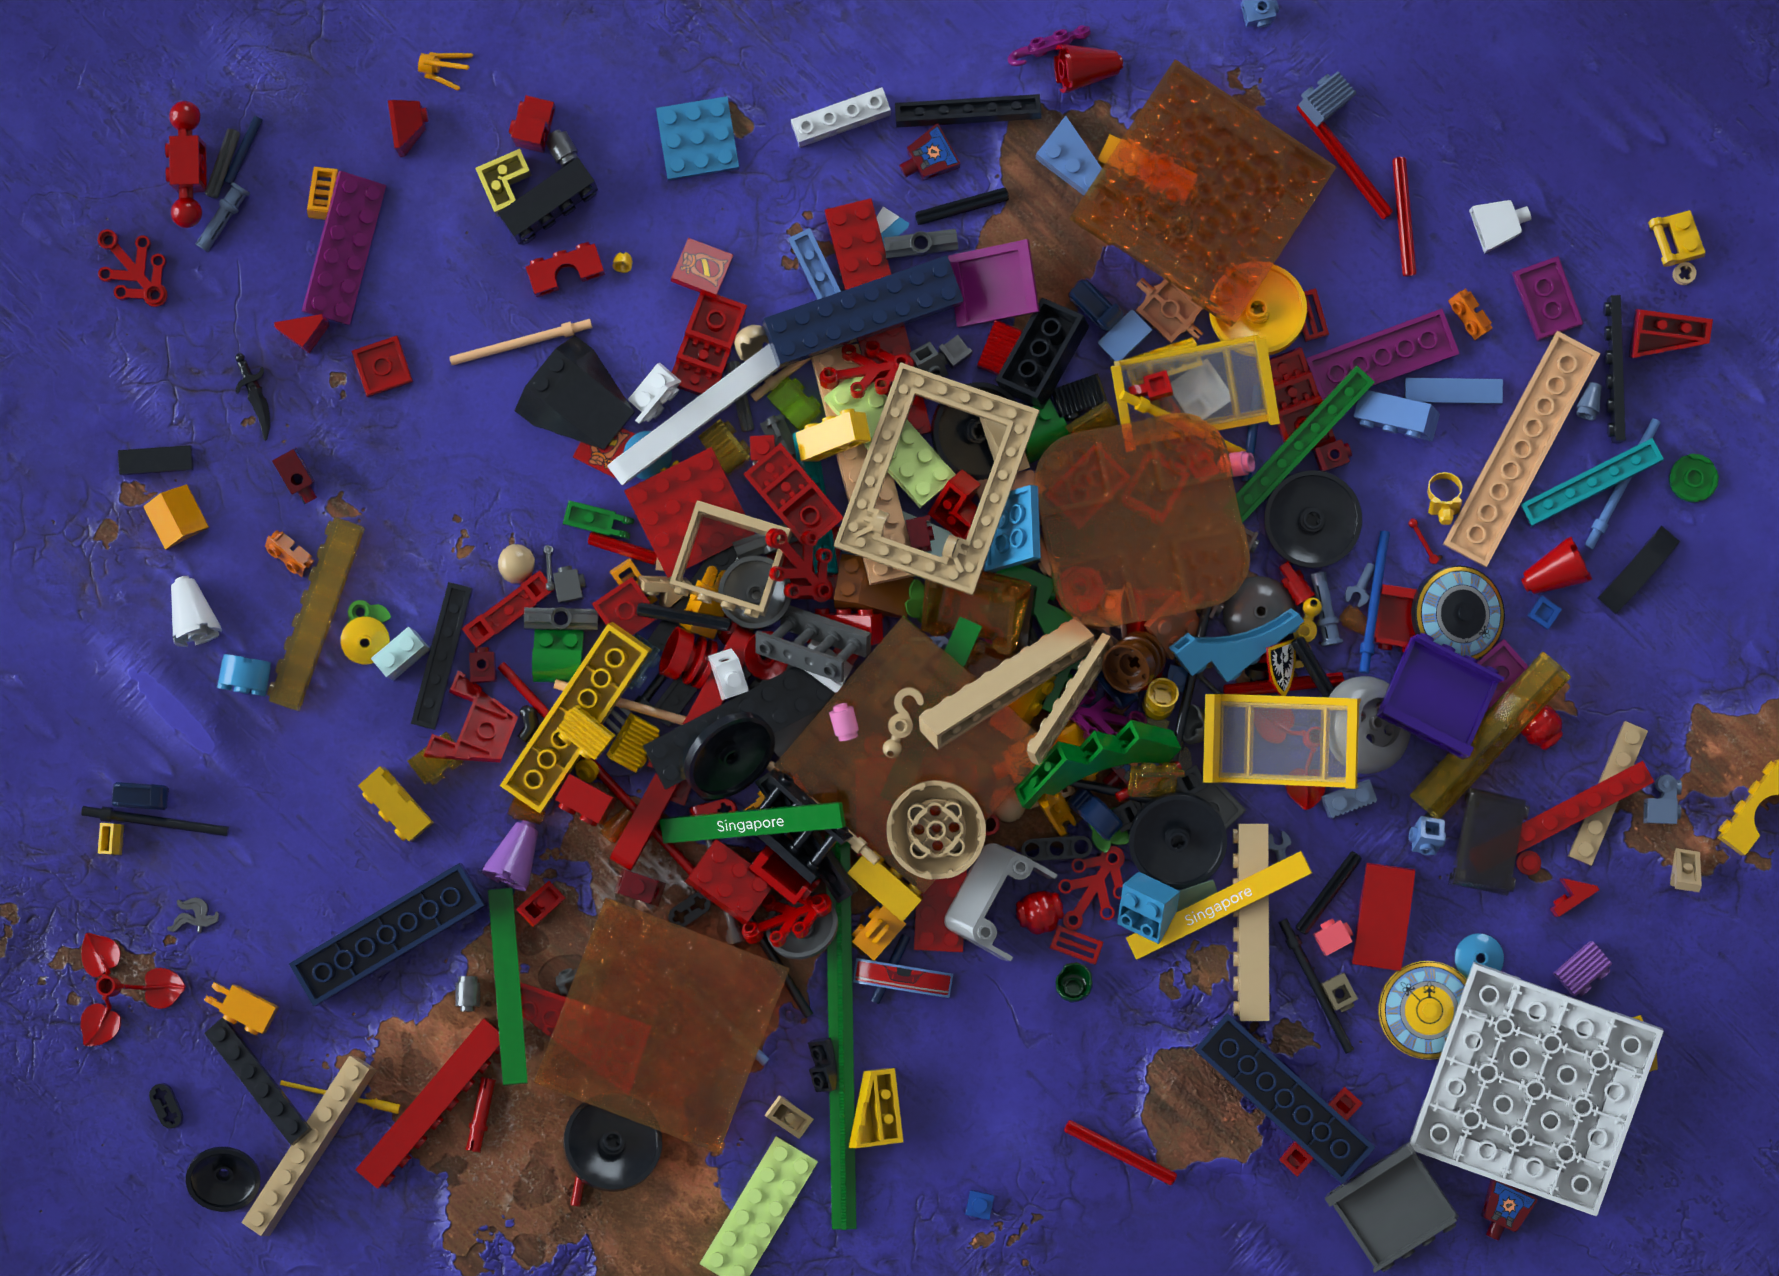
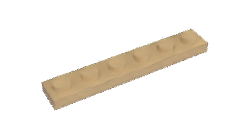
M1102 633L1099 639L1092 643L1088 656L1080 662L1077 673L1073 679L1067 682L1064 693L1054 702L1049 716L1041 722L1040 730L1035 738L1029 741L1026 751L1032 763L1040 766L1102 670V660L1105 653L1114 646L1111 636Z
M1626 721L1623 722L1598 783L1634 765L1648 730ZM1618 802L1582 820L1568 857L1592 866Z

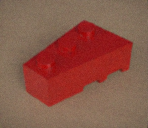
M1636 309L1629 357L1636 358L1709 344L1713 319Z

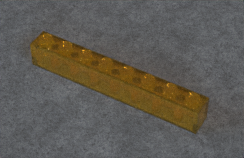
M334 517L333 522H328L325 530V535H328L326 542L320 545L317 552V558H319L317 567H312L308 580L311 581L309 589L304 590L301 596L300 603L303 606L300 613L295 614L292 622V627H295L293 634L287 637L284 644V650H286L284 659H279L275 670L278 673L276 681L271 682L268 688L267 695L270 696V702L300 712L365 530L363 526Z
M1543 651L1485 713L1471 744L1473 751L1470 757L1461 759L1448 753L1409 796L1433 818L1441 819L1569 681L1571 676Z

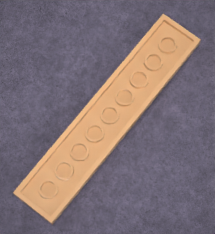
M1559 331L1555 333L1442 545L1485 568L1487 567L1600 353Z
M854 344L856 352L861 354L859 344ZM842 347L811 357L826 417H837V414L823 400L833 389H825L821 386V371L826 367H833L835 370L861 367L852 361H846L842 358ZM863 444L836 454L848 503L868 449ZM887 472L875 505V509L890 514L888 522L884 524L882 537L911 547L895 482ZM863 558L870 585L915 576Z

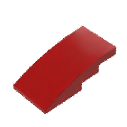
M703 293L699 294L671 372L681 381L677 388L700 396L722 379L747 305L720 295L713 298Z
M1301 347L1269 358L1280 424H1277L1283 442L1323 401L1318 393L1312 372L1309 370ZM1332 428L1312 450L1336 441Z
M781 443L743 474L783 523L791 529L802 545L801 535L803 532H815L819 540L844 518ZM811 535L807 538L808 543L812 539Z
M1366 863L1358 908L1359 915L1355 932L1356 939L1352 964L1401 971L1412 903L1415 869Z

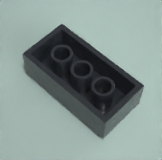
M577 157L498 212V215L517 243L523 242L527 244L536 237V232L542 228L547 230L556 223V218L562 214L567 216L576 209V204L582 200L587 202L596 195L595 191L598 188L592 176Z
M1041 298L1038 303L1040 312H1035L1031 315L995 381L999 387L1012 396L1044 409L1085 336L1089 325L1084 315Z

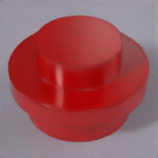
M1524 851L1517 857L1516 865L1521 873L1533 875L1539 871L1541 859L1534 851Z

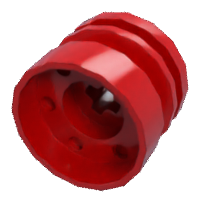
M676 627L669 636L662 652L658 669L659 674L673 680H677L682 674V683L687 685L691 683V687L700 689L712 671L708 656L717 653L718 643L710 639L707 641L704 636H700L694 643L695 636L693 632Z

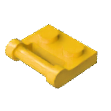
M1690 210L1663 218L1656 217L1648 222L1650 229L1655 233L1663 256L1661 261L1664 267L1705 257V250ZM1668 227L1670 230L1673 242L1677 250V254L1671 252L1665 232L1663 230V228Z

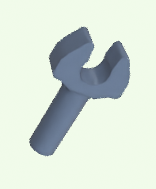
M1367 562L1357 585L1346 588L1345 602H1349L1353 593L1360 595L1357 608L1368 602L1370 596L1366 593V587L1374 572L1375 565Z
M1281 831L1282 843L1280 845H1276L1273 835L1268 834V849L1276 853L1277 862L1287 858L1285 850L1288 845H1291V839L1284 831Z

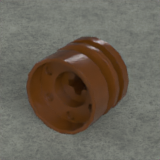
M1142 631L1131 632L1105 653L1102 660V671L1108 683L1118 691L1129 694L1139 692L1162 672L1166 664V654L1162 644L1153 635Z

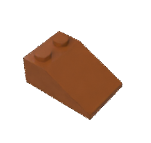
M841 554L834 595L835 609L851 608V611L858 612V609H873V613H882L883 616L907 619L908 613L905 603L910 599L909 587L914 580V576L870 585L863 557Z

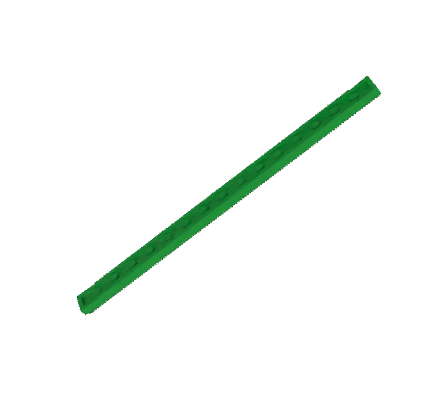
M847 841L841 845L836 842L831 851L845 871L848 872L851 869L850 843ZM826 887V894L830 897L838 915L836 936L827 947L829 1038L831 1037L837 1068L836 1089L830 1091L832 1229L847 1230L857 1229L855 1148H849L855 1117L851 896L838 904Z

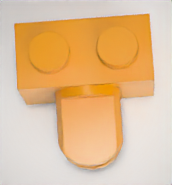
M877 905L868 915L871 919L866 926L860 924L851 934L855 937L852 942L873 961L906 925L904 921L899 920L884 905L882 908Z

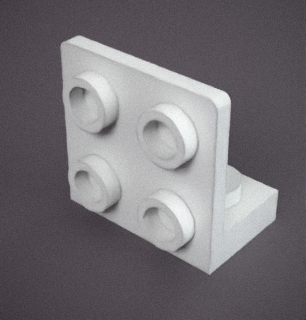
M657 363L628 398V401L642 412L635 420L639 424L644 421L649 422L652 418L656 419L664 410L662 405L667 400L671 401L679 392L677 387L681 381L661 363Z

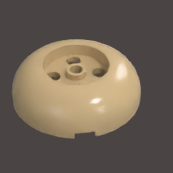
M926 781L907 789L895 801L887 820V840L893 856L908 872L925 879H948L961 874L976 861L985 842L986 824L978 802L965 789L947 781ZM932 806L940 808L941 813L938 816H933L930 813ZM951 822H956L959 824V830L957 832H951L949 830V824ZM917 824H921L924 827V832L920 835L914 832V826ZM939 824L941 826V830L939 832H934L932 830V826ZM934 841H941L943 848L939 851L934 850L932 847Z

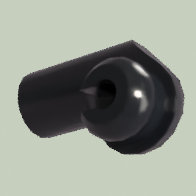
M524 705L521 707L519 714L522 716L525 726L517 736L527 743L539 727L537 711L529 705Z

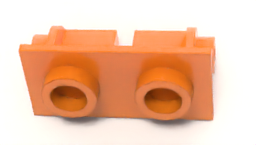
M1465 288L1448 300L1452 310L1458 315L1465 325L1466 331L1474 340H1477L1483 334L1493 329L1490 325L1492 322L1483 309L1477 313L1474 311L1479 306V303L1471 291L1468 292Z
M276 530L271 537H267L265 547L272 557L283 561L290 572L297 573L300 577H303L306 567L310 568L314 563V560L311 559L312 555L300 546L292 551L290 548L295 544V541L283 531L279 532Z

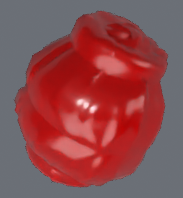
M1535 702L1527 705L1516 717L1520 725V733L1526 737L1529 744L1537 745L1543 750H1547L1555 745L1563 736L1561 731L1562 719L1549 705H1540Z
M1038 891L1026 895L1015 904L1016 917L1019 920L1020 927H1026L1033 934L1040 935L1056 929L1059 919L1064 917L1063 904L1058 893Z

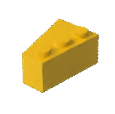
M895 1068L863 1071L849 1148H863L903 1142Z

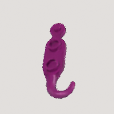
M1081 25L1072 32L1061 29L1045 38L1036 37L1030 41L1028 46L1013 51L1008 56V63L1011 66L1025 65L1027 63L1026 60L1017 59L1029 56L1030 54H1033L1035 57H1041L1046 55L1048 51L1056 49V46L1059 44L1070 45L1074 39H1086L1091 34L1090 27Z

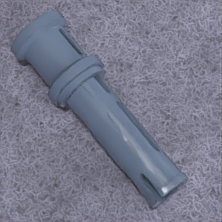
M234 182L230 184L231 189L225 198L220 199L219 209L195 243L206 252H209L231 216L239 212L238 207L244 198L250 195L248 191Z
M1326 572L1311 574L1315 598L1322 604V611L1319 614L1320 619L1317 623V626L1321 628L1323 638L1321 646L1328 647L1341 644L1343 639L1339 636L1337 626L1339 619H1337V616H1334Z

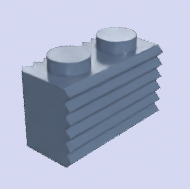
M1336 72L1333 76L1326 74L1317 82L1319 86L1316 89L1311 86L1301 95L1303 100L1298 106L1316 127L1331 117L1356 95V91L1340 75V72Z
M1370 780L1357 783V789L1343 788L1321 796L1328 818L1339 817V815H1344L1353 810L1376 803L1377 798Z

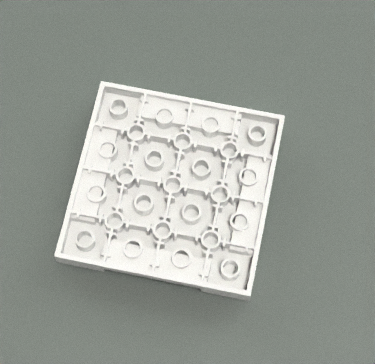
M1473 961L1454 1020L1409 1143L1415 1152L1597 1216L1664 1030L1655 1025L1618 1012L1603 1009Z

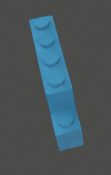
M1290 608L1279 617L1260 627L1231 636L1194 637L1186 633L1171 645L1169 649L1183 668L1192 676L1202 672L1210 662L1217 673L1225 681L1229 682L1238 678L1246 667L1257 663L1266 652V647L1278 644L1285 636L1296 632L1304 620L1296 611Z

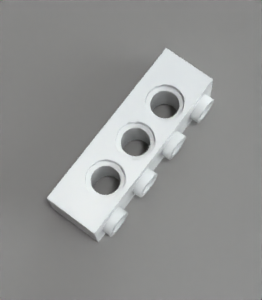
M883 87L791 119V125L799 147H803L891 115V109Z

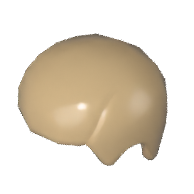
M749 325L735 336L734 347L741 360L746 361L763 348L764 342L769 344L763 326Z
M511 544L502 550L498 559V569L504 580L512 584H521L532 576L535 558L529 548L522 544Z
M1002 784L996 787L991 795L989 804L991 812L1000 821H1016L1023 815L1026 809L1022 808L1014 790L1017 786L1016 784Z

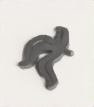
M191 898L184 902L177 900V904L181 909H193L196 918L187 913H181L175 918L174 924L171 927L168 926L167 929L176 932L183 924L190 923L191 925L198 926L197 932L201 933L203 926L208 927L219 921V913L216 911L214 916H207L208 905L200 898Z

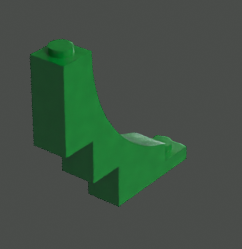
M1130 720L1116 736L1094 730L1081 746L1058 741L1049 750L1040 766L1036 765L1014 790L1022 808L1030 809L1044 793L1056 795L1074 782L1101 770L1142 762L1167 765L1182 748L1173 730Z

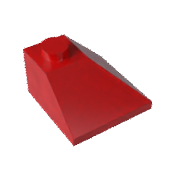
M388 100L394 148L400 157H405L426 130L425 122H429L427 108H422L420 101Z

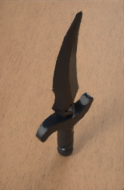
M238 353L235 356V360L238 362L237 365L243 379L236 386V394H239L240 389L246 386L248 391L247 399L258 417L263 440L266 441L270 430V413L267 400L262 394V387L257 382L263 376L264 368L261 367L256 375H252L244 354Z

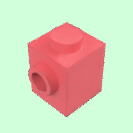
M1333 918L1320 925L1322 929L1313 933L1324 956L1353 942L1350 938L1353 932L1347 922L1342 923L1341 920L1334 921Z

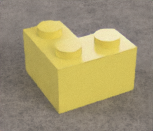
M520 149L475 168L497 217L499 216L498 212L516 200L510 185L532 176Z

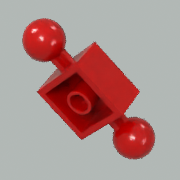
M180 101L173 105L169 113L170 122L178 130V136H169V143L165 144L166 158H169V167H166L165 173L166 181L170 182V185L179 193V199L172 205L171 217L178 226L191 228L197 225L202 217V208L198 201L194 199L193 193L206 191L207 151L206 143L198 135H193L192 132L199 125L201 119L198 107L190 101Z

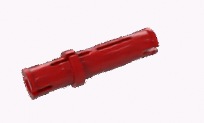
M485 1077L480 1078L479 1091L472 1123H469L468 1126L470 1133L467 1147L465 1148V1150L481 1153L484 1133L488 1130L486 1123L496 1082L494 1079Z

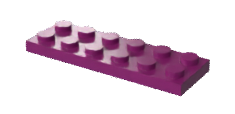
M338 171L302 312L311 315L322 314L328 320L350 325L386 188L385 184Z
M1439 309L1308 357L1306 361L1309 370L1312 372L1318 393L1322 400H1324L1356 365L1375 382L1372 385L1375 386L1457 356L1460 353L1444 311Z

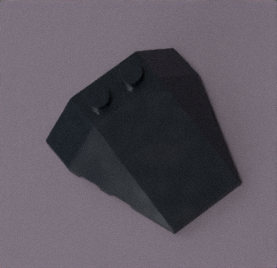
M576 335L555 348L524 387L514 410L535 427L552 431L555 434L575 439L602 450H606L635 413L594 349Z

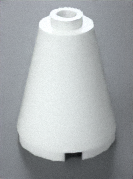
M189 576L175 579V583L171 585L174 644L187 647V642L195 641V645H199L219 636L218 631L222 632L221 625L195 579L189 578Z

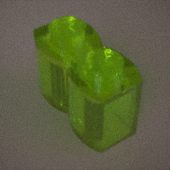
M787 377L767 398L798 431L804 430L805 425L811 424L822 414L819 409L822 405L813 395L808 398L802 392L805 387L796 378L791 380Z

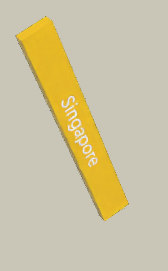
M1300 851L1177 912L1159 944L1137 933L1126 937V940L1136 960L1312 874V871L1303 852Z

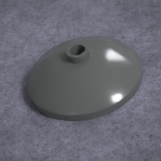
M748 556L737 560L724 572L719 583L718 593L760 605L769 578V571L774 560L764 556ZM785 578L781 582H776L765 617L759 615L758 618H753L745 615V610L735 608V611L722 609L727 617L739 626L749 629H761L771 626L785 615L790 606L792 598L785 596L784 587L791 583L789 578ZM758 591L761 593V597L753 599L752 594Z
M1264 576L1250 577L1237 583L1231 595L1226 596L1223 608V621L1231 636L1260 627L1279 617L1290 608L1296 611L1295 603L1288 589L1280 582ZM1258 607L1265 609L1263 616H1259L1256 613Z
M811 892L809 896L814 897L819 893ZM785 897L779 901L796 908L804 906V904L799 902L794 905L788 902ZM832 904L830 913L824 917H817L809 928V933L806 937L799 939L791 930L786 937L785 944L781 947H774L769 940V936L772 932L780 930L783 924L767 930L766 935L773 949L780 955L791 959L810 958L824 951L833 941L838 930V915ZM770 911L767 920L781 915V913ZM806 915L803 916V917H800V919H799L797 922H800V921L803 922V920L805 919Z

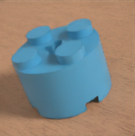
M224 654L217 688L232 690L233 686L234 692L248 694L252 690L251 694L266 697L271 662Z

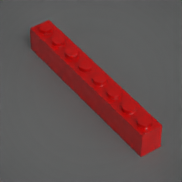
M487 1018L482 1019L355 1169L360 1175L377 1189L381 1188L382 1185L387 1187L396 1176L392 1173L398 1166L403 1168L412 1158L409 1153L414 1147L419 1149L428 1138L425 1137V1134L430 1129L436 1130L444 1120L441 1118L442 1114L446 1110L449 1112L453 1110L460 1101L457 1097L462 1091L467 1093L475 1084L473 1080L478 1072L483 1074L491 1065L489 1061L494 1053L500 1054L499 1028Z

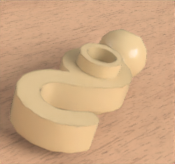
M902 688L895 696L894 705L898 713L894 714L889 720L888 728L892 736L891 739L885 741L882 748L885 756L889 758H896L901 754L902 745L900 740L907 737L913 729L912 718L902 705L903 697L911 695L915 698L918 705H923L924 703L923 695L916 688ZM892 751L894 755L889 756L887 752Z

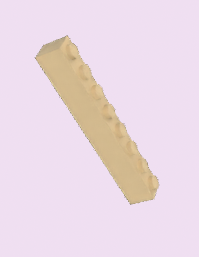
M1077 617L1069 622L1062 623L1058 629L1050 634L1043 635L1039 641L1031 646L1024 647L1017 655L1010 659H1005L998 667L985 672L974 682L964 685L960 691L952 696L945 697L938 705L926 709L919 716L920 732L937 750L1089 654L1091 645L1094 642V635Z
M1237 824V829L1232 831L1233 844H1237V853H1233L1232 857L1233 868H1237V878H1233V884L1269 867L1268 824ZM1268 895L1233 912V917H1237V927H1233V942H1237V952H1233V966L1238 969V976L1233 977V991H1238V1001L1233 1002V1014L1238 1016V1021H1269Z
M348 1057L307 1120L312 1130L294 1146L291 1145L241 1223L260 1236L271 1235L377 1070L359 1057Z

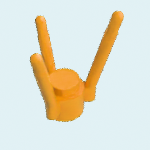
M421 53L418 62V72L425 73L424 78L433 79L458 91L460 86L434 73H439L440 67L469 70V65L444 62L441 59L472 58L473 54Z

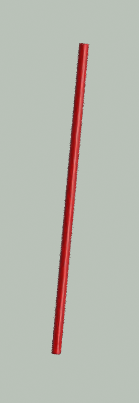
M503 662L497 669L534 709L545 718L550 710L514 671ZM593 760L599 768L597 777L633 814L638 805L596 760ZM656 826L652 836L689 875L694 866L673 843H663L662 832Z

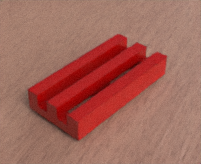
M1316 288L1304 291L1307 302V315L1313 333L1309 335L1305 321L1302 329L1305 342L1329 336ZM1309 295H1312L1322 332L1317 330L1308 299Z
M1057 925L1049 948L1096 965L1104 942ZM1060 932L1097 945V948L1093 949L1059 936ZM1060 941L1093 953V959L1059 947L1056 943Z

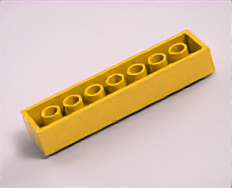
M608 623L500 786L538 813L545 811L581 758V755L578 753L580 748L573 743L569 745L561 740L558 736L560 732L556 730L557 727L576 705H579L603 724L653 649L615 623Z

